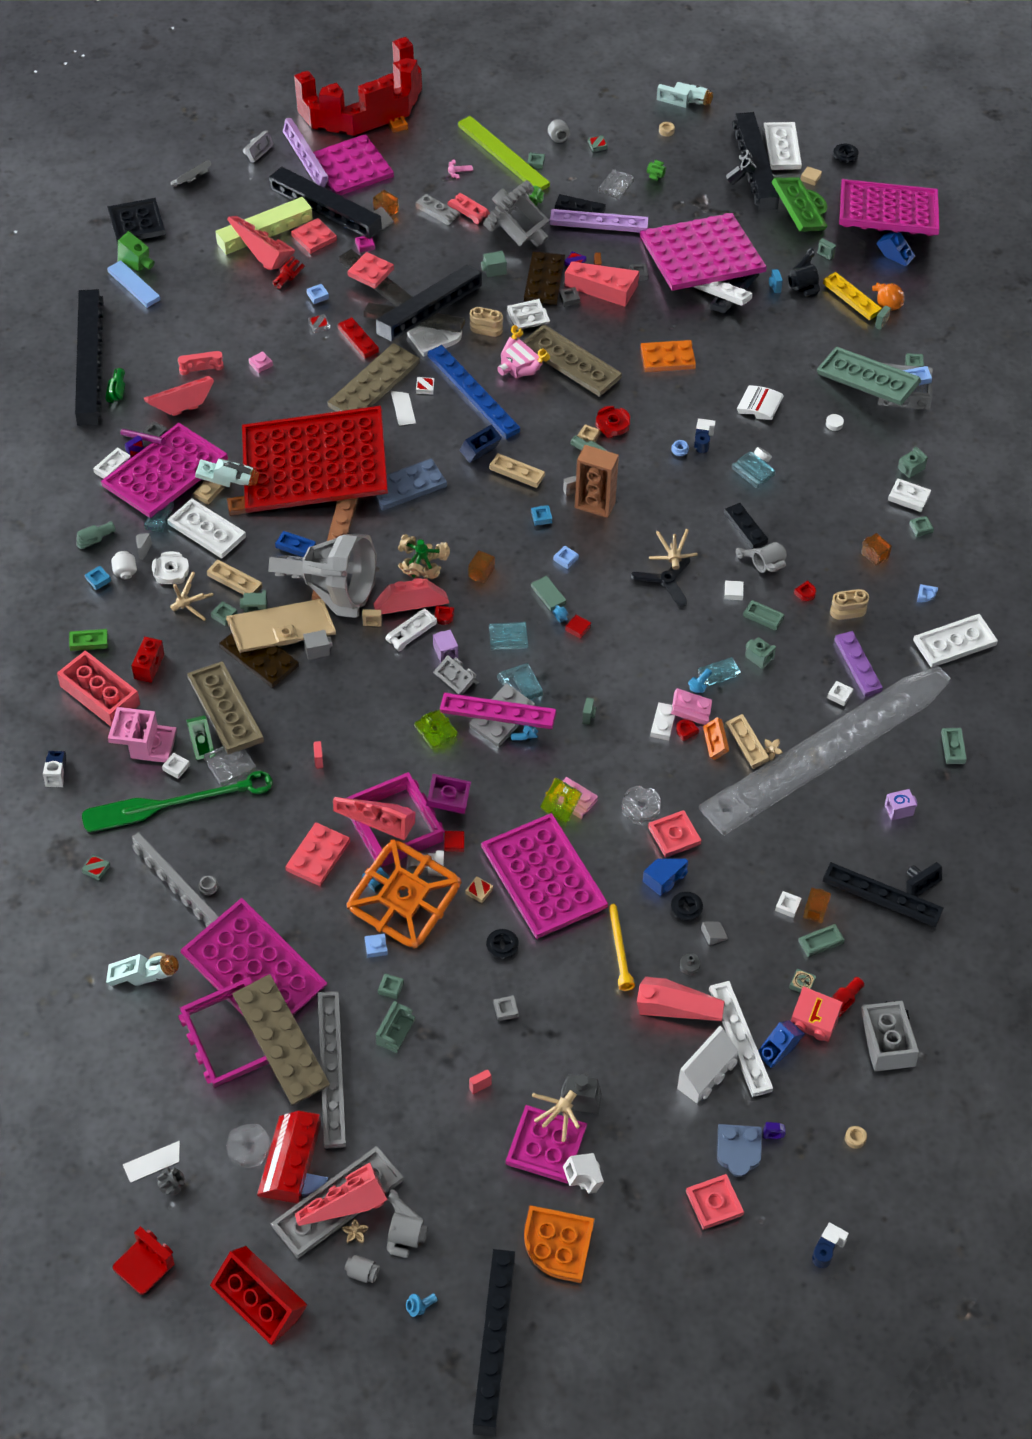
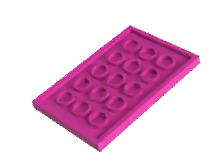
M178 423L160 436L166 440L164 445L151 443L101 480V484L135 509L152 518L201 480L195 477L200 459L217 464L218 458L228 459L227 453Z
M552 813L481 843V848L536 939L608 908V902Z
M243 898L239 899L192 939L180 952L217 990H221L248 977L251 978L252 982H255L271 974L293 1016L327 986V982ZM234 997L228 998L227 1000L242 1014Z

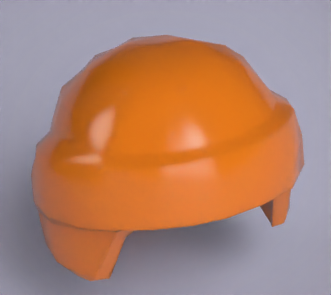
M877 282L876 286H872V291H878L877 302L882 309L884 306H888L891 308L890 311H895L903 306L905 295L897 284H880Z

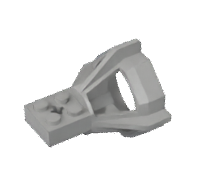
M346 534L308 547L304 557L288 555L269 557L268 572H275V576L285 577L286 575H291L292 578H304L306 585L310 586L336 615L355 618L359 616V607L365 606L375 585V573L379 572V567L376 566L377 554L370 535ZM351 552L353 553V561H349ZM347 573L352 574V579L348 589Z

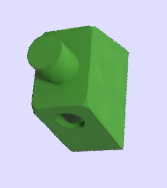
M128 231L118 240V262L121 260L136 272H139L144 267L150 270L154 266L155 261L149 258V247Z

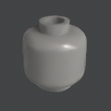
M556 119L549 124L548 134L554 142L563 143L569 138L570 129L563 120Z

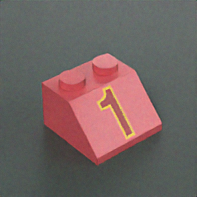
M803 986L791 1022L802 1032L812 1035L815 1039L829 1042L837 1025L843 1002Z

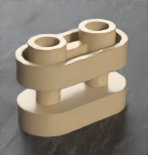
M482 307L471 309L470 330L472 332L492 337L500 336L503 333V314L500 311Z
M862 589L835 593L830 609L831 616L837 620L864 616L867 610L869 594Z

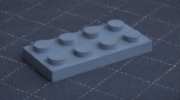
M431 458L387 474L388 494L375 495L374 497L381 509L386 510L447 487V481Z

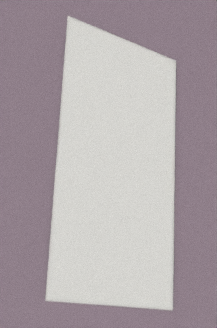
M391 391L399 426L415 424L416 421L409 393Z
M180 1141L123 1164L130 1183L178 1163Z

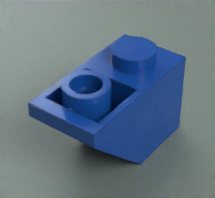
M892 231L886 233L876 243L885 257L904 266L908 265L915 257L901 232L896 233Z
M656 859L644 870L643 882L661 896L665 891L669 892L678 879H683L687 875L688 860Z
M790 1020L779 1022L758 1050L761 1059L770 1068H773L796 1047L805 1033Z

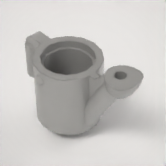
M777 542L756 549L745 550L743 548H736V556L739 559L744 556L752 557L754 566L761 573L766 571L775 572L786 567V549Z
M391 1189L388 1201L392 1203L395 1213L390 1224L387 1251L391 1255L407 1258L409 1250L396 1247L395 1244L399 1243L418 1248L419 1243H425L428 1226L424 1225V1219L399 1198L395 1190Z

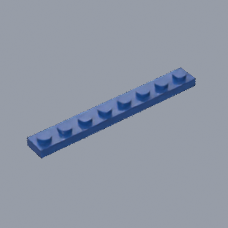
M443 345L428 351V357L505 439L520 433V426Z

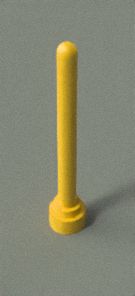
M611 904L609 911L621 974L617 980L618 987L621 991H630L635 987V982L628 972L616 904Z

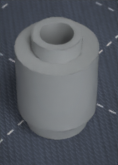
M354 1255L353 1258L349 1257L345 1265L348 1277L365 1283H374L380 1268L379 1265L375 1264V1261L358 1255Z

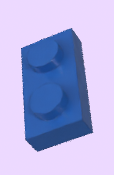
M286 531L281 533L275 543L277 549L301 557L305 556L308 547L316 545V541Z

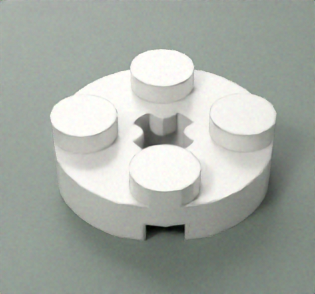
M174 551L164 552L161 554V557L155 558L152 562V572L157 583H183L189 573L188 560L182 557V554ZM169 566H173L174 569L168 570Z

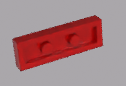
M352 317L338 323V329L364 359L379 353V347Z

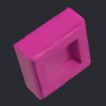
M364 236L355 238L359 253L375 250L372 238L368 239Z

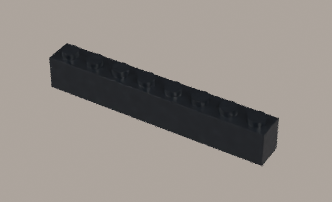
M736 113L735 120L732 121L733 130H736L735 137L739 141V151H742L741 155L744 157L746 150H749L752 153L753 162L756 164V169L748 174V182L751 183V193H754V203L757 204L759 211L778 209L779 194L772 184L774 177L755 113Z
M280 167L269 176L271 190L291 200L303 197L313 211L368 239H371L382 229L381 216L291 170Z
M469 265L463 266L376 319V334L392 342L481 287L482 271Z
M493 1249L473 1417V1435L496 1437L515 1266V1251Z

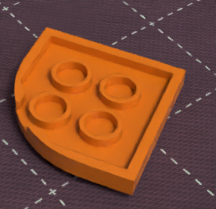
M530 1205L524 1229V1243L531 1261L538 1269L549 1276L582 1283L595 1218Z

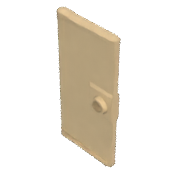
M322 599L226 616L240 653L297 643L304 640L303 634L325 630L327 636L336 635L335 627L326 604Z

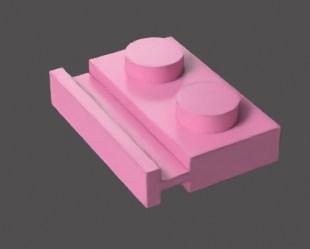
M677 688L674 692L671 714L706 725L709 723L712 700Z
M566 777L555 789V792L550 795V800L582 819L584 814L598 801V796ZM565 786L571 789L570 793L566 794L563 792Z

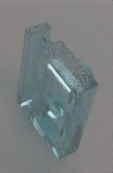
M751 451L739 458L736 463H732V469L756 488L775 475V470Z
M526 622L489 624L491 650L528 648Z

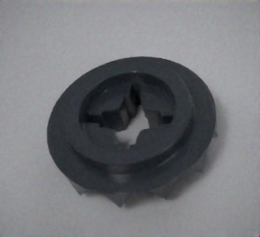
M847 143L839 144L833 150L835 159L840 160V162L845 161L846 163L849 161L854 162L859 154L855 146Z
M680 892L671 901V911H673L675 917L681 918L682 921L685 919L692 921L694 918H698L703 911V902L695 893ZM684 901L690 907L689 912L688 910H686V908H683Z
M497 929L491 932L486 940L488 953L493 954L494 958L501 957L504 959L508 956L512 957L518 950V937L507 929ZM501 939L506 944L504 949L500 946Z

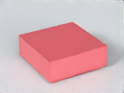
M321 741L313 743L315 767L319 769L323 768Z
M485 1070L469 1079V1089L472 1094L492 1085V1075L489 1070Z

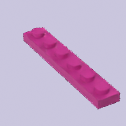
M451 693L443 694L440 712L445 714L553 729L557 713L556 709Z

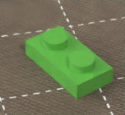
M107 629L70 631V651L108 648Z

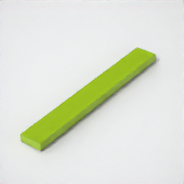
M468 116L458 122L460 129L523 182L528 180L533 186L540 187L542 191L550 187V182L474 118Z

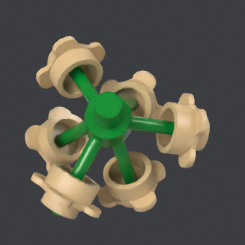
M404 534L401 537L398 550L400 552L406 551L408 554L415 550V554L412 558L404 559L403 563L398 564V567L403 573L412 578L423 576L424 579H434L439 576L442 568L437 566L436 563L430 564V561L437 558L446 561L450 554L448 543L441 542L436 545L435 549H432L433 546L429 543L425 545L424 540L420 539L416 543L414 536L408 537L407 534ZM422 559V564L427 566L423 567L422 565H420V560Z

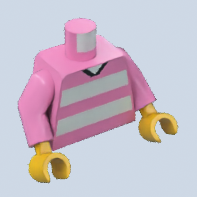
M513 325L511 328L513 335L509 337L502 350L501 365L497 368L498 372L502 376L509 372L517 379L523 376H532L540 369L543 361L546 362L550 359V355L544 348L540 349L537 355L520 339L516 340L523 335V330L520 328L516 332L518 327Z

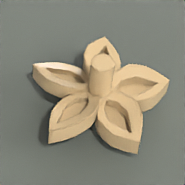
M765 739V746L767 748H764V750L769 754L771 761L774 760L775 754L780 755L783 753L778 748L780 739H776L773 742Z
M354 1218L351 1226L342 1227V1230L348 1233L347 1243L352 1242L354 1239L364 1243L363 1234L368 1230V1226H359L358 1221Z

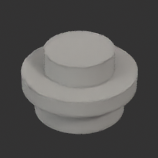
M204 876L198 883V889L204 895L214 894L219 887L218 881L212 876Z

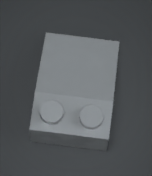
M903 1001L862 1005L861 1009L867 1044L874 1071L916 1067L919 1050Z

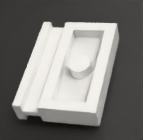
M898 478L889 494L888 501L922 512L931 490Z

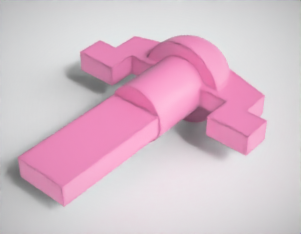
M455 159L449 162L448 172L456 180L460 179L459 174L456 173L473 171L472 165L454 166L456 165Z

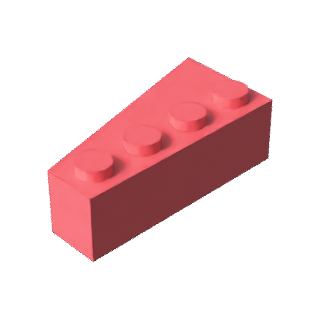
M571 262L565 271L564 287H575L579 292L625 307L638 287L639 271Z

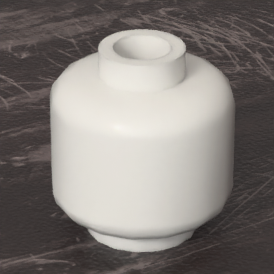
M128 551L117 552L111 560L114 575L121 577L123 580L130 579L137 571L135 557Z

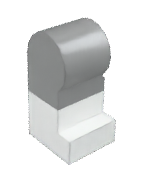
M436 850V853H424V855L431 856L432 860L444 866V851ZM408 855L407 871L413 874L420 861ZM428 866L421 873V875L443 876Z

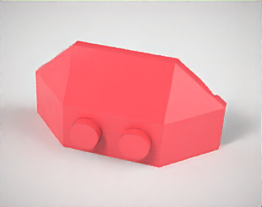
M206 376L144 397V401L169 415L176 416L181 414L183 410H194L198 408V405L203 404L214 380L210 376Z
M417 578L413 581H398L387 585L375 600L373 606L375 610H381L382 614L449 604V599L446 591L428 579Z

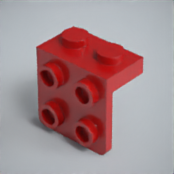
M140 1226L134 1232L137 1242L112 1267L113 1271L140 1295H144L175 1264L171 1248L165 1243L161 1245L151 1230L145 1231Z

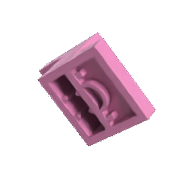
M117 707L108 741L109 743L128 745L131 759L165 763L171 756L177 735V727L158 725L155 711Z

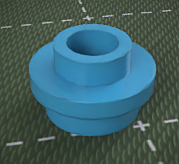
M555 606L552 612L560 623L568 621L567 616L569 614L563 606Z

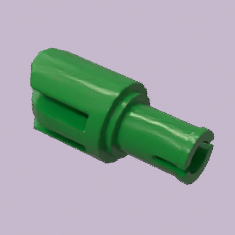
M122 368L115 369L113 378L108 382L105 399L109 403L119 401L120 399L123 400L126 384L123 381L125 370Z

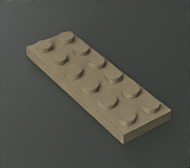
M544 324L523 341L537 355L538 351L544 348L550 355V359L546 361L547 364L599 397L622 378L621 372Z
M393 343L328 401V407L336 412L372 407L420 363V358Z
M223 661L187 673L188 679L228 755L264 742V737Z
M271 974L232 993L292 1106L330 1086L327 1077Z

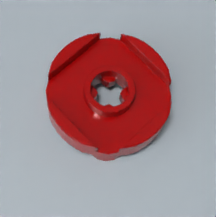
M606 406L598 411L595 425L605 437L612 438L629 431L630 415L624 408L620 407V409H617L614 406Z

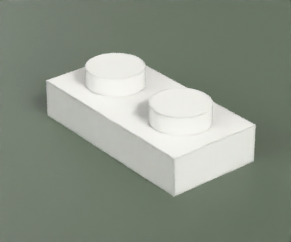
M117 447L93 468L94 473L104 479L131 459V455Z
M658 702L650 737L669 741L675 715L671 714L673 710L672 705Z

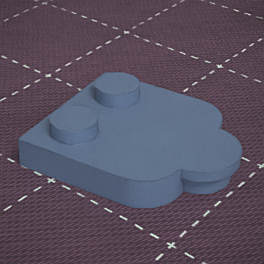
M718 1124L717 1160L719 1164L729 1168V1171L737 1177L744 1176L749 1170L757 1168L761 1160L762 1127Z

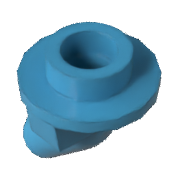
M706 668L698 678L694 676L688 682L690 690L696 694L704 693L707 687L704 682L712 674V671Z
M524 725V733H511V740L519 741L527 740L528 738L530 740L538 738L537 733L539 731L535 727Z
M435 1293L423 1300L417 1294H411L406 1301V1309L412 1317L423 1315L426 1310L425 1308L437 1302L438 1298Z

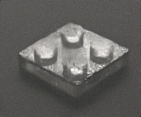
M224 746L204 755V760L221 787L257 771L255 764L245 749L228 755Z

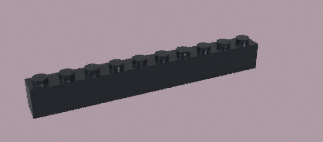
M99 289L79 290L75 395L77 426L98 425L99 417H102L101 407H99L102 404V397L99 392H102V383L99 379H102V369L100 367H103L102 356H100L103 354V347L100 342H103V333L100 330H103V320L101 318H104V313L101 306H104L103 296H100Z

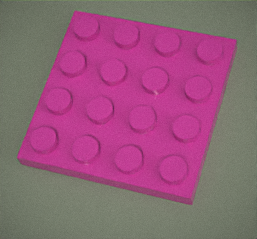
M366 134L313 152L328 175V186L334 193L340 196L394 177V171Z

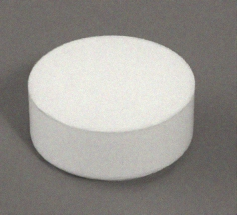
M831 414L827 417L826 427L829 430L838 431L842 429L844 419L840 415Z
M757 447L754 451V454L765 462H769L772 458L768 452L760 447Z

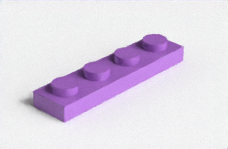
M853 631L836 635L835 642L864 697L881 693L883 687Z

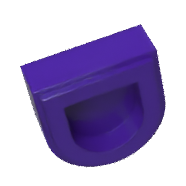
M766 1122L762 1130V1138L781 1139L786 1135V1127L781 1123Z

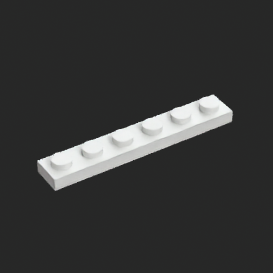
M730 981L711 985L709 987L711 996L725 1002L722 1023L727 1035L738 1050L737 1060L752 1098L771 1093L773 1086Z

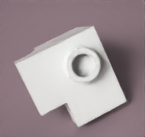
M594 1153L570 1156L563 1166L569 1186L579 1185L581 1189H586L588 1194L597 1193L604 1183L600 1172V1165L596 1161Z

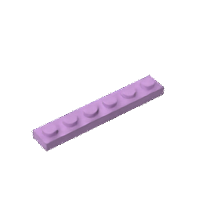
M286 118L283 128L284 135L312 180L325 188L328 182L327 173L322 168V165L317 160L292 118Z
M551 209L550 225L640 233V231L647 229L648 217Z

